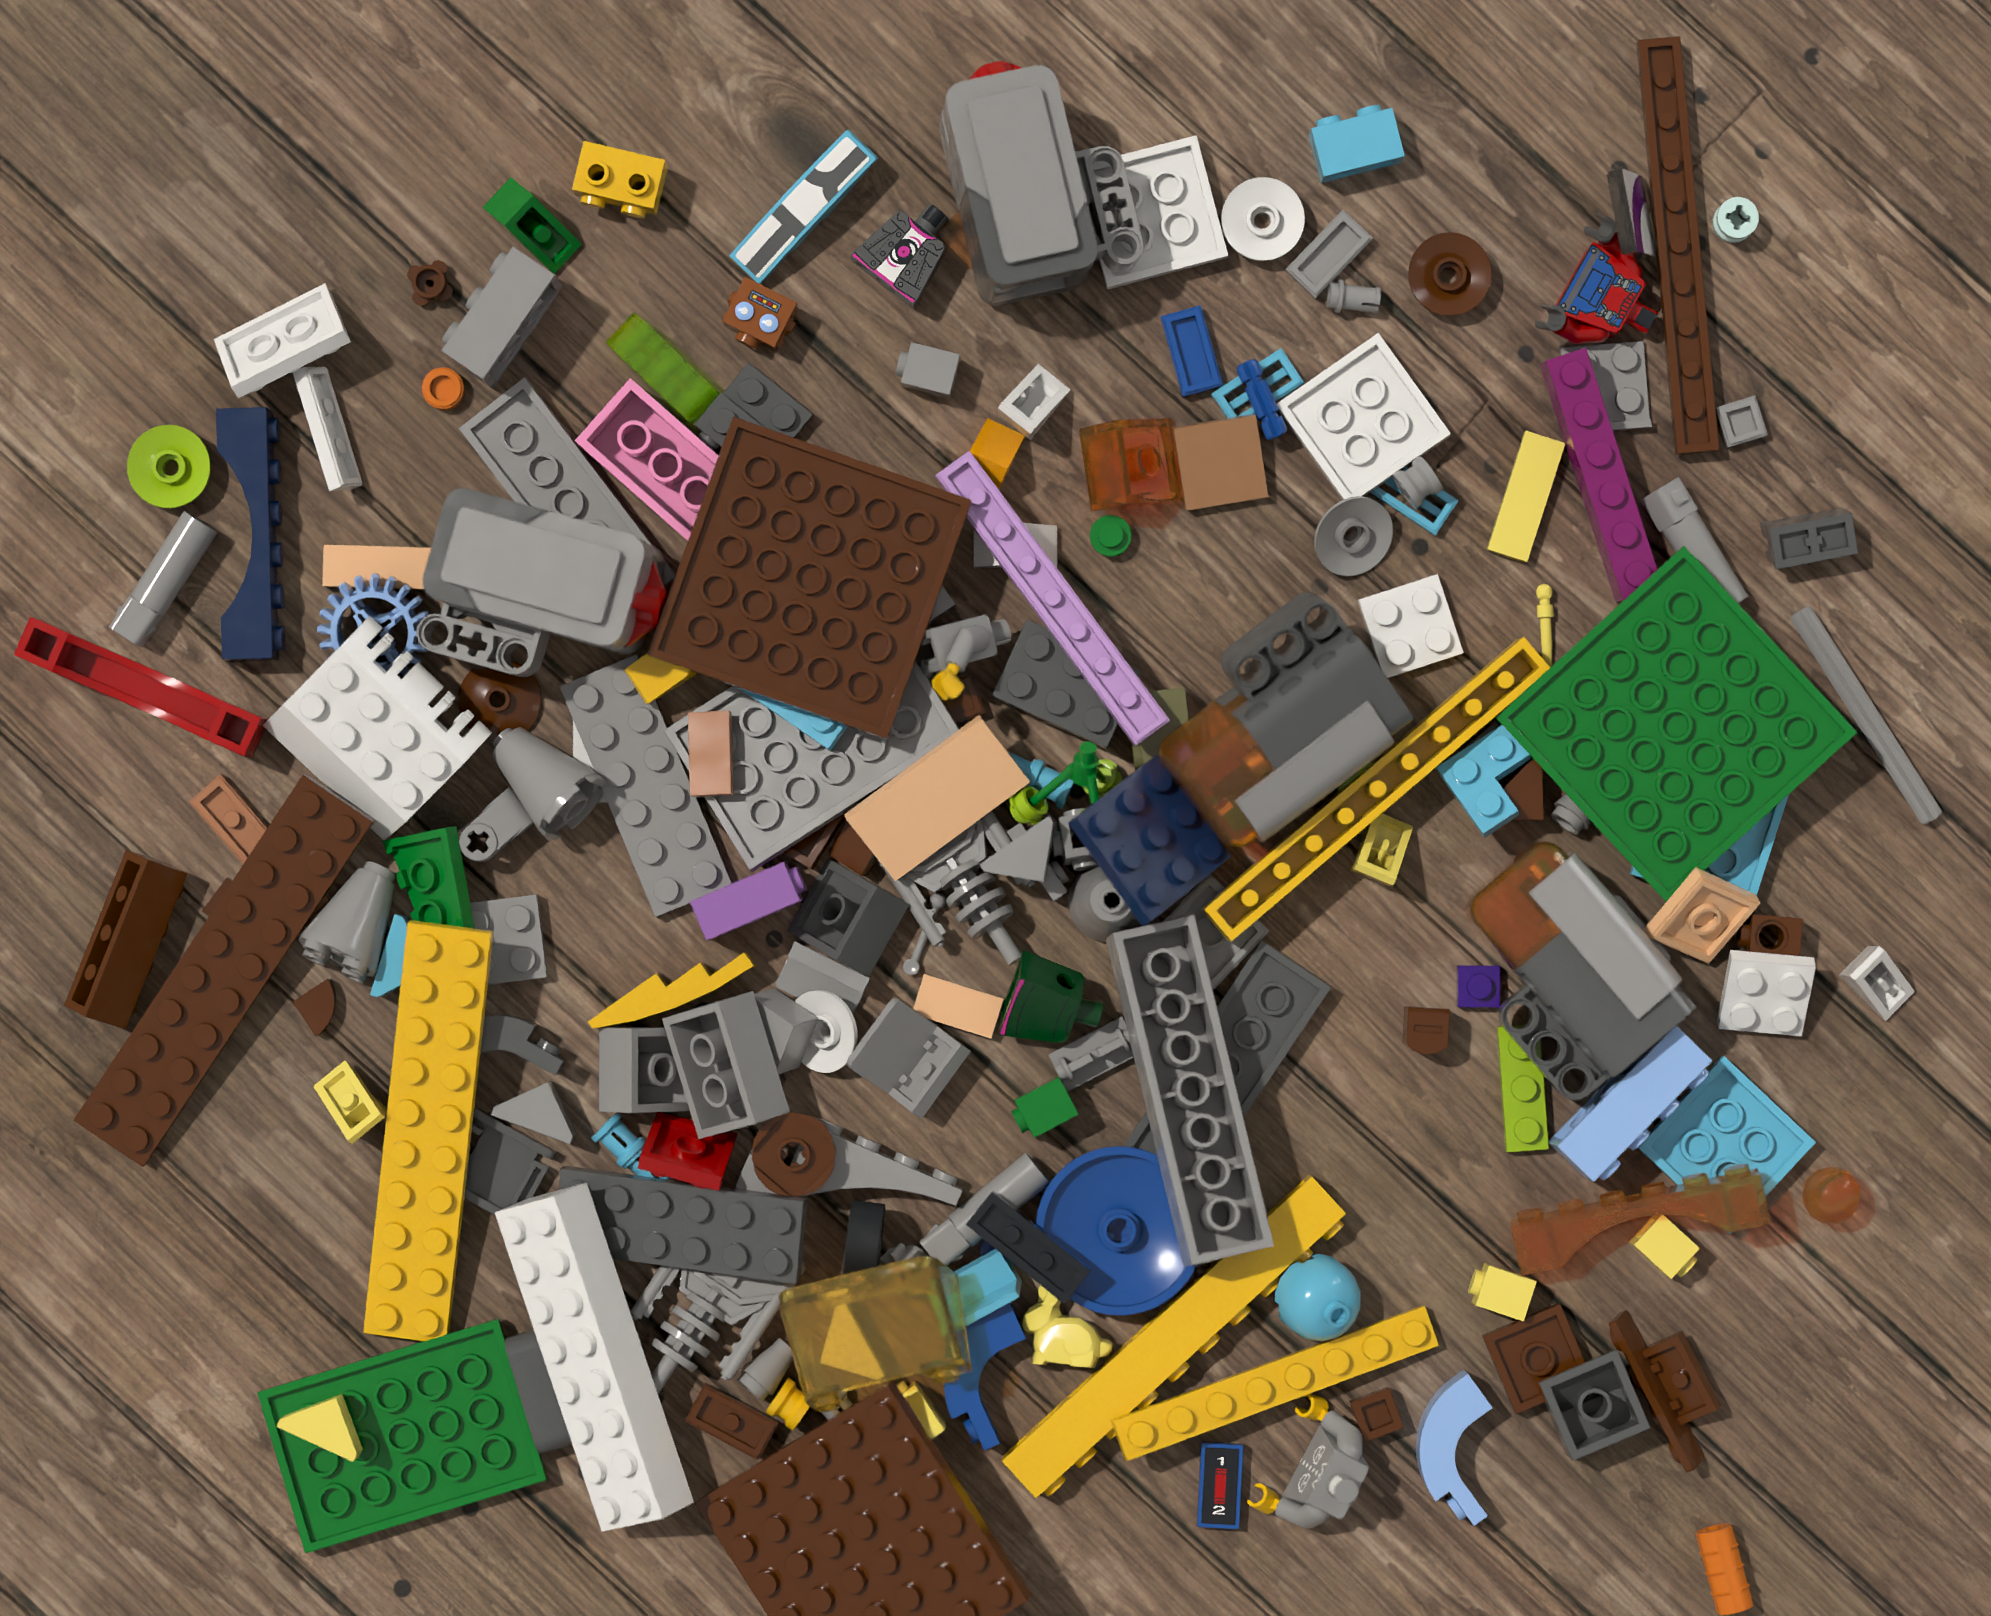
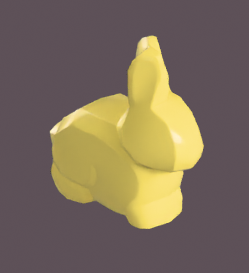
M1040 1285L1038 1289V1302L1028 1308L1020 1322V1326L1025 1333L1033 1334L1034 1354L1032 1364L1046 1365L1048 1363H1056L1073 1367L1095 1368L1100 1357H1106L1111 1353L1113 1343L1109 1339L1101 1338L1096 1328L1082 1317L1062 1315L1059 1310L1061 1301Z

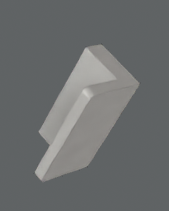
M795 941L776 981V987L797 998L813 990L829 991L840 997L849 1007L852 1014H854L871 978Z

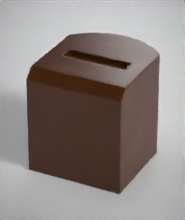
M1404 1006L1402 1043L1410 1050L1421 1054H1435L1444 1050L1448 1046L1450 1009Z

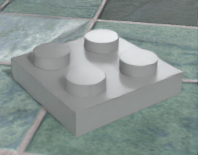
M537 894L470 903L475 929L494 931L488 985L548 977L539 897Z

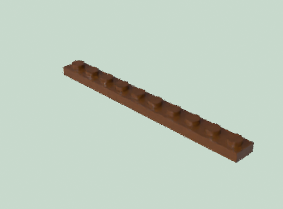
M1680 36L1638 40L1636 45L1675 455L1717 452L1719 450L1681 40Z

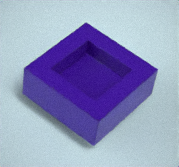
M1457 965V1007H1500V966Z

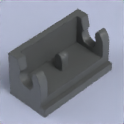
M1842 507L1760 523L1762 535L1767 539L1769 546L1766 556L1768 561L1774 564L1775 569L1858 554L1852 512Z

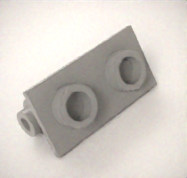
M1122 1016L1048 1054L1067 1092L1134 1057L1126 1023Z

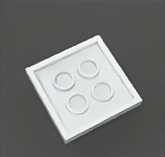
M1197 135L1121 155L1143 239V251L1137 264L1131 270L1124 273L1110 270L1104 264L1103 259H1099L1107 290L1228 258ZM1097 161L1092 164L1093 171L1098 176L1108 178L1113 175V169L1109 163ZM1108 202L1104 212L1111 211L1115 221L1113 231L1118 229L1116 221L1121 208H1114L1112 202ZM1088 206L1089 212H1090V216H1091V220H1092V224H1093V228H1094V232H1095V235H1096V231H1095V227H1094V223H1093V219H1092L1090 207ZM1118 241L1112 244V250L1117 257L1128 259L1133 256V250L1128 243Z
M1379 333L1277 403L1279 413L1342 500L1366 496L1390 479L1394 473L1403 470L1417 457L1423 456L1451 435Z

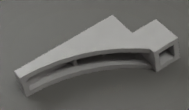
M820 1118V1121L832 1134L836 1147L834 1169L822 1187L813 1193L798 1197L838 1189L882 1188L926 1195L955 1206L957 1205L963 1191L962 1187L956 1185L958 1177L935 1168L933 1175L917 1168L920 1161L900 1152H897L894 1158L879 1152L881 1144L861 1135H858L857 1140L853 1141L840 1135L843 1130L842 1127ZM799 1144L791 1164L797 1162L801 1165L805 1161L801 1154L804 1149L801 1144ZM751 1152L735 1189L776 1194L766 1188L756 1176Z

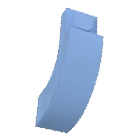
M1463 1369L1442 1385L1428 1402L1417 1430L1416 1458L1422 1480L1433 1499L1437 1501L1450 1492L1452 1496L1445 1501L1457 1518L1461 1521L1468 1517L1475 1526L1486 1518L1487 1514L1460 1478L1455 1463V1450L1463 1431L1471 1423L1492 1409V1406L1469 1374Z

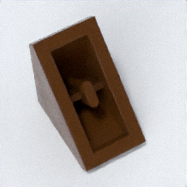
M1531 756V760L1523 764L1502 786L1519 811V816L1511 821L1544 820L1542 767Z

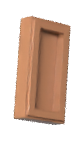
M729 710L688 712L690 796L734 795L732 712Z

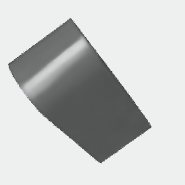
M534 1329L505 1338L507 1356L537 1452L541 1455L572 1445Z

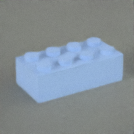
M1676 1025L1622 1072L1608 1079L1548 1140V1144L1582 1177L1593 1182L1600 1177L1604 1181L1621 1164L1617 1158L1627 1148H1630L1632 1151L1635 1150L1650 1135L1646 1128L1658 1117L1664 1120L1678 1107L1680 1102L1676 1098L1687 1087L1693 1090L1703 1082L1709 1074L1706 1067L1712 1060Z

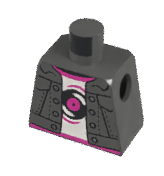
M930 203L916 221L900 210L852 253V262L915 310L947 252L946 245L935 236L949 218Z

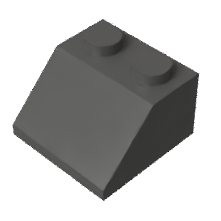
M827 859L787 931L838 962L869 977L909 904L834 861Z
M1617 1349L1539 1382L1552 1423L1566 1455L1572 1461L1650 1428Z

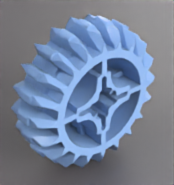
M373 573L370 578V586L367 587L364 578L358 575L354 578L355 591L346 582L339 586L344 599L333 593L328 596L327 600L335 610L330 608L321 609L320 616L331 621V623L320 624L317 627V632L330 634L331 638L323 640L319 646L322 650L333 647L336 651L345 642L342 635V619L347 607L350 606L355 613L353 617L358 627L369 616L380 624L388 619L391 620L380 633L381 638L387 632L391 635L392 627L405 618L408 628V640L401 654L408 651L414 657L409 664L412 666L417 662L421 664V658L413 651L427 652L428 650L423 648L418 641L417 627L419 625L418 622L430 614L428 611L415 613L414 608L423 599L421 596H416L409 602L405 598L411 589L410 585L405 584L399 592L393 590L396 584L395 577L390 576L385 583V587H381L379 574ZM380 598L392 603L396 608L386 613H377L368 604L364 605L361 599ZM375 636L366 646L373 648L379 640H376ZM394 640L392 645L383 654H380L381 656L385 655L388 661L377 662L386 671L400 655L394 647L396 645ZM406 665L398 673L401 677L409 671L408 666Z

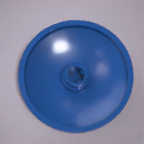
M1109 1146L1089 1151L1065 1165L1051 1180L1042 1196L1037 1212L1036 1225L1092 1270L1069 1298L1078 1305L1109 1315H1131L1145 1312L1173 1297L1194 1272L1196 1265L1183 1266L1156 1154L1130 1146Z

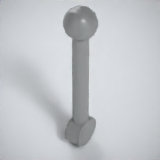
M935 893L930 897V909L935 913L934 921L939 909L943 908L946 904V898L941 893ZM923 930L911 959L906 960L903 964V970L908 975H916L920 971L921 966L918 961L928 938Z

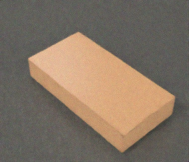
M924 974L913 1009L927 1019L991 1039L1004 999Z

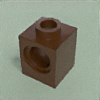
M1751 914L1737 931V946L1743 947V951L1800 956L1803 919ZM1766 925L1773 926L1778 933L1777 943L1770 949L1763 947L1759 941V932Z

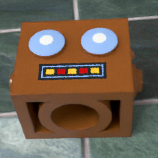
M744 277L739 289L735 292L732 291L727 301L729 308L723 314L722 320L726 328L737 333L735 340L754 350H757L759 345H762L777 353L779 347L783 345L785 335L791 334L796 325L794 317L799 307L797 302Z

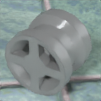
M1421 456L1413 460L1412 467L1406 471L1399 470L1392 475L1403 496L1415 509L1423 504L1426 496L1429 494L1436 495L1443 490L1440 480Z

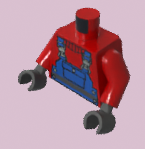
M1599 213L1595 214L1601 223L1599 230L1596 231L1588 226L1584 228L1585 235L1598 240V243L1593 241L1589 245L1556 305H1541V308L1548 312V321L1535 322L1537 329L1551 330L1572 344L1602 343L1607 338L1613 339L1618 335L1624 323L1646 334L1658 313L1637 301L1646 285L1645 281L1641 279L1642 270L1629 246L1616 232L1614 220Z

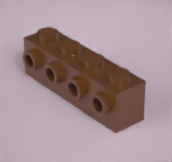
M125 850L64 1006L84 1017L126 1029L130 1017L136 1010L137 999L145 979L152 970L153 959L160 941L167 932L168 921L176 901L182 894L183 884L187 876L186 872L165 862Z

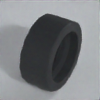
M852 1201L844 1254L843 1279L869 1283L876 1282L884 1228L885 1204Z

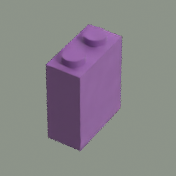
M782 862L694 899L690 903L705 939L713 940L803 902L801 893L807 891V887L798 867L790 869L788 863Z

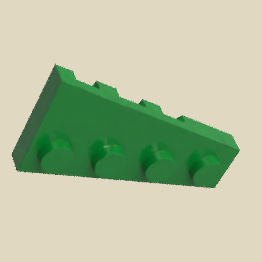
M456 826L382 841L387 855L393 854L399 871L395 873L400 889L407 890L414 911L410 912L413 921L475 929Z

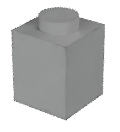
M911 342L909 352L901 351L895 375L902 376V388L950 400L960 362V354Z

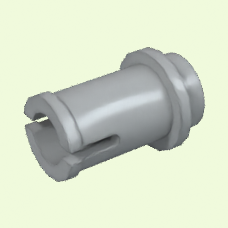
M1339 279L1337 283L1330 282L1327 307L1334 308L1335 313H1340L1341 309L1377 314L1379 310L1377 305H1380L1381 289L1380 287L1344 284V280Z

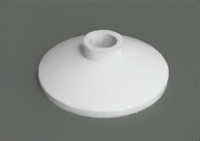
M1268 177L1253 178L1239 184L1228 195L1221 215L1222 230L1230 246L1242 256L1257 261L1273 260L1287 254L1299 241L1305 223L1303 205L1295 191L1282 181ZM1260 214L1266 215L1270 220V225L1264 229L1258 228L1254 223V218Z
M813 990L802 994L795 1002L818 1017L801 1062L808 1068L820 1073L840 1070L847 1065L849 1056L857 1046L858 1035L854 1016L846 1003L834 993L826 990Z

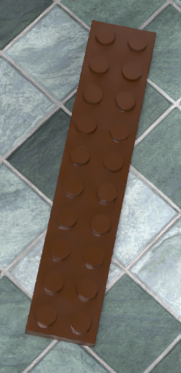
M303 774L73 1121L144 1167L375 820L307 774Z

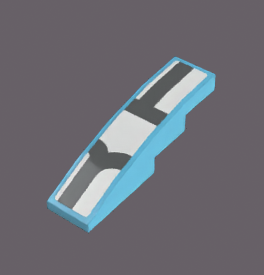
M849 129L846 130L780 198L729 256L757 283H764L787 255L798 248L819 222L830 215L878 160V157Z

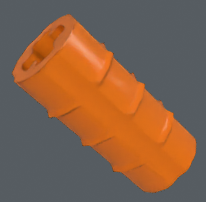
M1715 1524L1697 1530L1695 1534L1700 1549L1699 1554L1702 1556L1705 1567L1704 1574L1708 1578L1711 1589L1710 1594L1713 1597L1717 1614H1735L1752 1608L1754 1604L1749 1590L1750 1584H1748L1743 1568L1745 1564L1742 1563L1739 1544L1736 1542L1732 1524Z

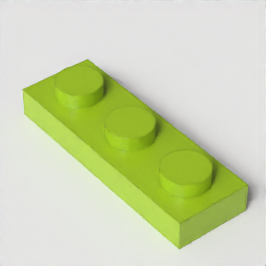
M1513 1025V1027H1515V1028H1519V1027H1523V1026H1524V1025ZM1498 1026L1496 1027L1505 1152L1549 1149L1544 1076L1503 1027ZM1541 1038L1535 1045V1053L1540 1059H1542Z

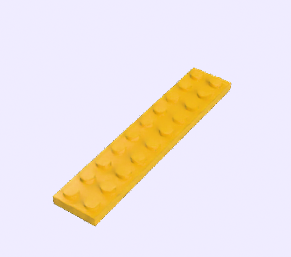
M413 920L407 923L363 1333L417 1341H427L450 1333L494 931Z

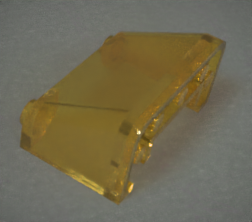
M916 1257L786 1289L778 1295L780 1313L805 1402L818 1412H828L840 1408V1402L846 1400L847 1391L920 1373L934 1378L936 1383H950L960 1378L959 1374L972 1372L958 1276L935 1257Z

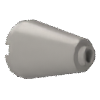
M522 727L514 730L507 728L494 740L493 759L539 833L548 841L562 837L557 831L565 825L571 830L578 826L591 813L603 796L597 789L599 785L606 787L607 782L599 773Z
M1099 865L1088 870H1082L1075 876L1068 893V909L1073 922L1081 932L1094 940L1106 942V938L1112 933L1142 927ZM1115 892L1118 894L1120 903L1116 908L1110 909L1104 905L1103 899L1107 893Z

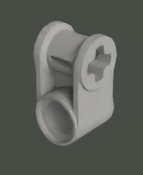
M511 787L495 798L482 811L483 813L464 829L459 840L460 849L472 861H488L533 824V821ZM473 833L479 836L485 833L489 835L486 841L489 849L485 853H482L480 850H475L473 853L470 852L469 847H471L472 841L469 837Z

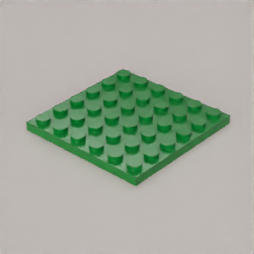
M1682 546L1529 688L1496 716L1497 720L1666 902L1695 867L1703 871L1708 868L1857 733L1685 546Z

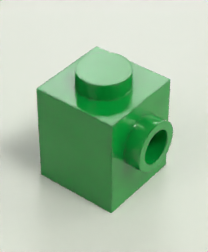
M1059 1076L1015 1098L1014 1101L1018 1108L1011 1111L1021 1132L1025 1133L1030 1130L1034 1138L1078 1115Z

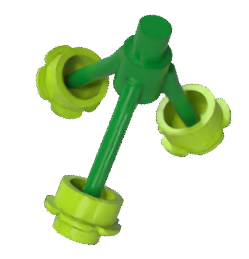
M1089 741L1080 744L1079 752L1074 755L1073 763H1070L1061 774L1040 791L1032 786H1026L1009 798L1010 813L1017 822L1021 824L1030 822L1031 825L1035 826L1042 821V816L1048 811V804L1045 798L1067 780H1072L1075 784L1082 786L1089 795L1092 804L1120 783L1122 775L1117 771L1118 767L1113 761L1108 759L1099 760L1096 755L1097 747L1094 743Z

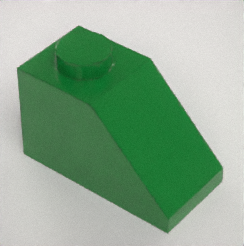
M511 177L482 207L553 274L582 245L529 191Z

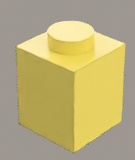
M1657 1211L1629 1241L1637 1251L1670 1279L1676 1274L1679 1277L1684 1276L1696 1263L1697 1258L1694 1254L1700 1249L1669 1219Z
M1484 1262L1482 1271L1475 1269L1469 1284L1468 1293L1473 1295L1472 1303L1474 1305L1524 1321L1537 1281Z

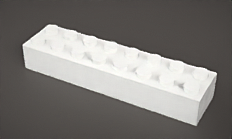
M587 1182L535 1196L494 1212L601 1531L663 1519L692 1504L694 1501Z

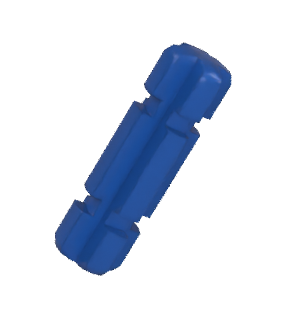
M1251 359L1240 364L1237 367V373L1241 382L1246 383V394L1257 419H1261L1263 422L1260 426L1266 439L1272 440L1284 435L1287 432V427L1282 416L1277 415L1278 406L1266 379L1262 380L1261 378L1263 372L1258 361Z

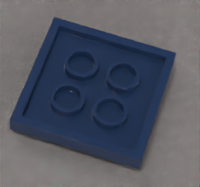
M1158 754L1068 822L1142 926L1155 919L1231 857Z

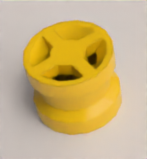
M788 1377L765 1412L771 1417L779 1416L785 1420L786 1427L793 1431L816 1396L811 1392L799 1390L796 1387V1382Z

